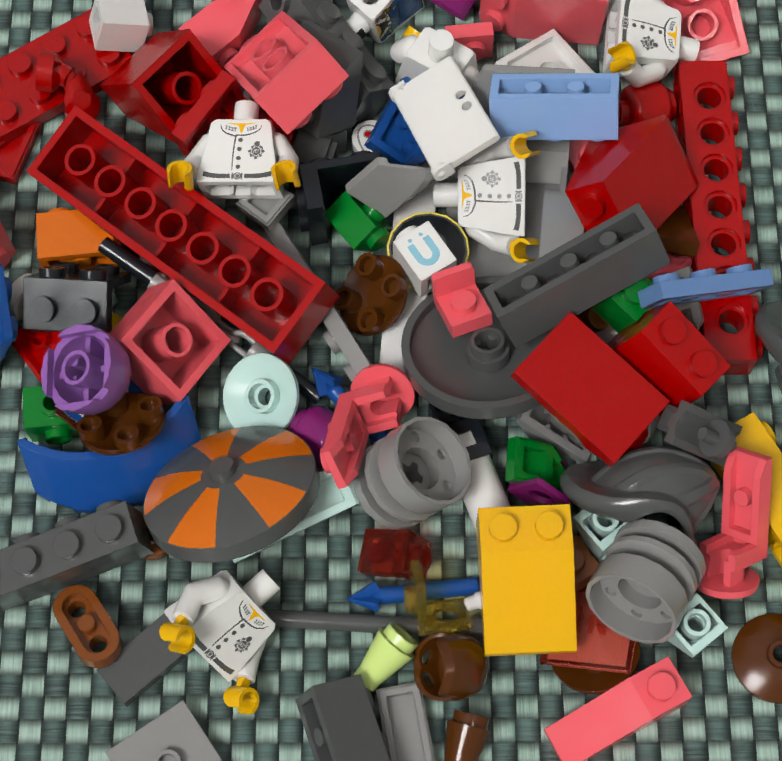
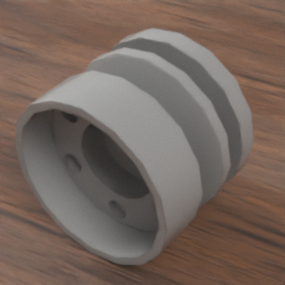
M415 417L365 449L359 473L353 480L356 497L363 509L378 524L393 530L409 529L464 497L471 485L472 465L468 450L461 438L446 423L432 417Z
M648 519L627 522L617 532L614 542L607 550L606 558L599 563L588 582L585 595L589 608L608 628L632 641L647 644L665 642L674 636L685 615L688 603L692 601L696 589L704 578L707 568L704 556L689 537L663 522Z

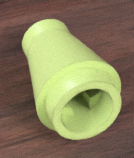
M390 622L385 629L379 628L354 675L361 674L365 687L370 691H375L382 682L414 658L413 651L418 646L417 642L402 627Z

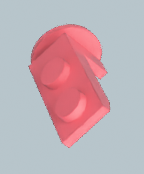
M379 363L363 368L352 381L350 391L339 395L332 420L328 424L324 445L320 449L322 467L326 473H331L338 489L347 487L358 475L369 434L399 427L402 416L407 414L413 406L415 398L414 388L408 375L393 365Z
M738 446L727 456L723 475L721 533L700 542L699 547L707 568L697 590L705 595L720 599H740L754 594L759 588L760 576L754 570L748 568V566L767 558L772 477L771 457Z

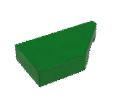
M518 436L509 438L505 482L515 484L534 478H541L564 494L560 486V475L565 470L560 463L562 458L552 444Z

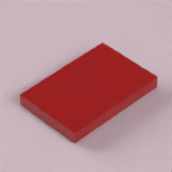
M571 311L510 376L609 467L617 462L670 402Z

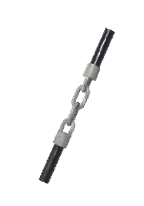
M106 237L98 248L99 252L148 286L147 289L150 286L172 280L163 272H156L109 237ZM190 296L199 307L210 314L209 317L231 339L229 345L244 358L258 353L275 356V354L242 330H235L220 320L216 311L195 296ZM241 337L252 344L248 351H245L236 344L241 341ZM290 367L296 376L299 394L316 405L322 398L318 396L316 385Z

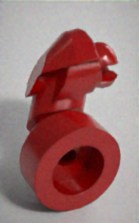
M41 50L36 65V91L54 93L60 86L65 87V116L67 117L73 107L77 106L96 120L101 112L99 97L94 94L88 79L84 78L81 71L76 74L74 71L76 68L64 63L58 53Z

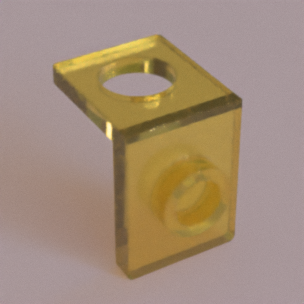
M419 560L409 561L411 586L403 587L406 613H413L419 636L471 630L472 620L467 607L464 605V598L427 603L426 584ZM442 611H452L459 615L458 618L452 621H439L434 618L437 613Z

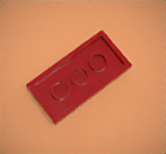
M92 9L0 58V143L5 140L9 143L25 134L29 126L36 122L43 124L66 109L64 104L65 87L60 86L54 93L36 91V65L41 50L58 53L64 63L76 68L74 70L76 74L81 71L84 78L88 79L94 94L102 91L103 89L100 85L132 56L130 52L95 50L89 24Z

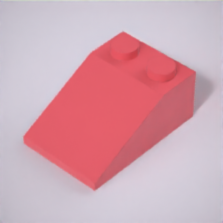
M480 0L479 20L482 22H492L493 31H501L512 38L536 39L554 28L567 43L599 45L603 38L610 0Z
M662 0L666 5L679 10L681 13V35L700 41L699 52L695 61H723L750 53L737 0ZM677 63L671 70L673 74H675Z
M283 10L223 66L287 135L293 129L303 127L310 120L312 111L324 100H329L337 95L343 86V82L349 77L323 45Z

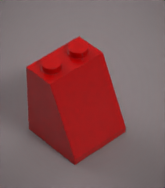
M190 29L155 33L100 86L125 116L176 143L171 133L174 130L177 119L181 114L189 111L200 98L203 87L210 80H215L223 69Z
M666 114L619 127L618 140H604L600 142L589 140L565 189V193L585 231L594 228L638 202L657 230L698 187L699 182Z
M671 301L645 312L636 323L618 332L607 344L670 400L669 405L677 408L681 400L692 403L702 397L731 367ZM664 409L659 413L660 418H661V415H662Z

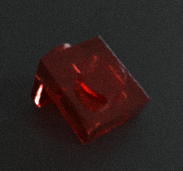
M365 529L357 571L365 576L405 578L414 584L422 583L423 585L427 570L430 568L432 561L431 543L411 530Z

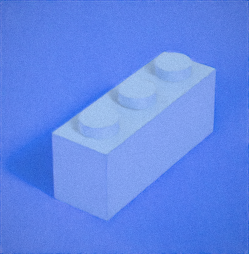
M620 73L492 74L489 94L490 120L500 137L515 136L516 134L533 130L537 135L528 137L527 140H549L552 142L562 140H590L594 142L618 140Z

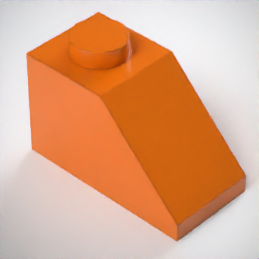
M60 207L53 208L45 213H36L37 259L41 266H54L55 262L79 263L80 270L94 268L96 264H116L99 252L98 248L106 237H109L122 247L121 242L79 210Z

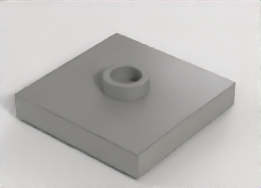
M184 700L105 752L110 761H222Z

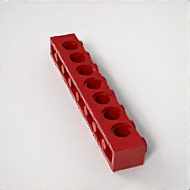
M726 60L678 61L672 80L673 94L677 104L676 132L699 182L698 187L683 202V206L686 208L699 241L696 256L691 257L692 265L690 268H692L693 272L715 268L717 275L726 274V269L743 264H752V269L754 270L753 258L747 257L746 245L750 242L749 220H743L742 208L746 204L745 183H739L738 171H741L742 149L741 147H735L734 135L738 133L739 119L737 111H731L730 100H733L735 93L734 77L728 76ZM700 104H707L712 109L704 108ZM703 139L713 140L716 144H708ZM706 175H715L721 181H713L709 179ZM709 211H718L725 218L714 217ZM712 248H722L726 250L729 255H718L713 251ZM746 295L700 301L705 321L700 327L699 332L731 365L723 375H749L757 360H761L763 354V343L759 336L755 335L754 328L756 313L759 310L757 296ZM719 324H731L735 327L737 333H727L722 330Z

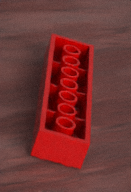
M77 106L73 107L26 170L32 177L164 274L174 279L179 285L288 365L340 297L326 282L196 190H185L184 182H178L173 185V188H169L166 169Z

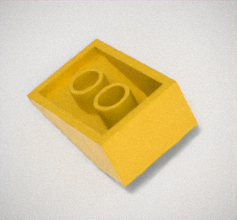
M570 504L478 508L476 535L484 656L576 653L574 544Z

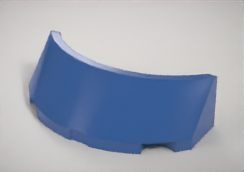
M188 393L181 402L176 401L165 414L164 426L156 438L144 447L126 454L102 455L92 451L65 452L49 449L46 444L39 446L28 441L27 438L17 440L36 494L48 502L52 501L72 508L75 512L86 514L95 513L99 505L112 500L127 501L133 507L143 506L147 490L158 472L180 452L202 440Z

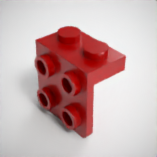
M222 70L215 80H210L203 87L198 101L189 111L181 114L175 123L171 134L180 151L186 157L201 137L209 133L210 125L214 120L234 119L235 103L240 100H248L243 96L236 78L226 71ZM259 107L258 119L270 120L275 132L284 134L290 143L293 138V132L291 131L287 135L266 111Z

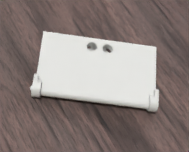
M448 56L407 83L404 80L391 87L388 92L431 167V174L436 181H442L456 173L455 167L500 139L498 132L453 56Z

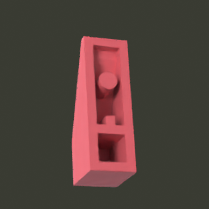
M214 0L179 27L178 30L190 29L224 71H227L223 66L239 52L243 43L252 37L262 15L261 10L258 8L262 0Z
M668 656L545 728L544 732L560 761H586L682 708L692 698V695Z

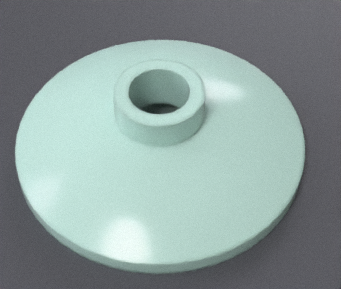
M264 353L252 354L239 361L230 371L224 385L223 405L226 416L234 428L271 426L286 429L296 414L299 404L298 382L290 366L279 357ZM270 390L271 397L267 404L265 395Z

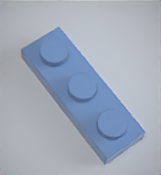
M743 264L726 269V274L717 275L715 268H708L689 274L690 278L680 279L678 273L659 275L652 278L653 285L637 293L640 307L643 309L658 307L669 301L675 305L751 295L773 286L774 282L771 268L753 270L752 264Z

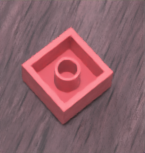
M174 279L150 286L109 333L123 345L130 358L131 380L145 394L158 396L163 405L175 403L176 401L181 402L231 341Z

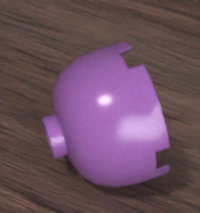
M77 324L63 330L57 336L62 338V340L57 344L55 350L48 348L43 358L41 382L42 390L46 397L52 398L56 404L54 406L58 409L73 414L96 415L113 408L124 397L132 374L130 358L123 345L104 330L92 325Z

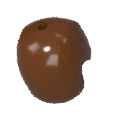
M454 632L436 633L422 640L415 649L414 679L420 692L428 698L443 702L457 701L474 696L484 687L488 674L487 656H484L483 645L474 637ZM429 649L428 658L426 660V663L423 664L422 657L424 653ZM423 672H426L431 686L425 683Z

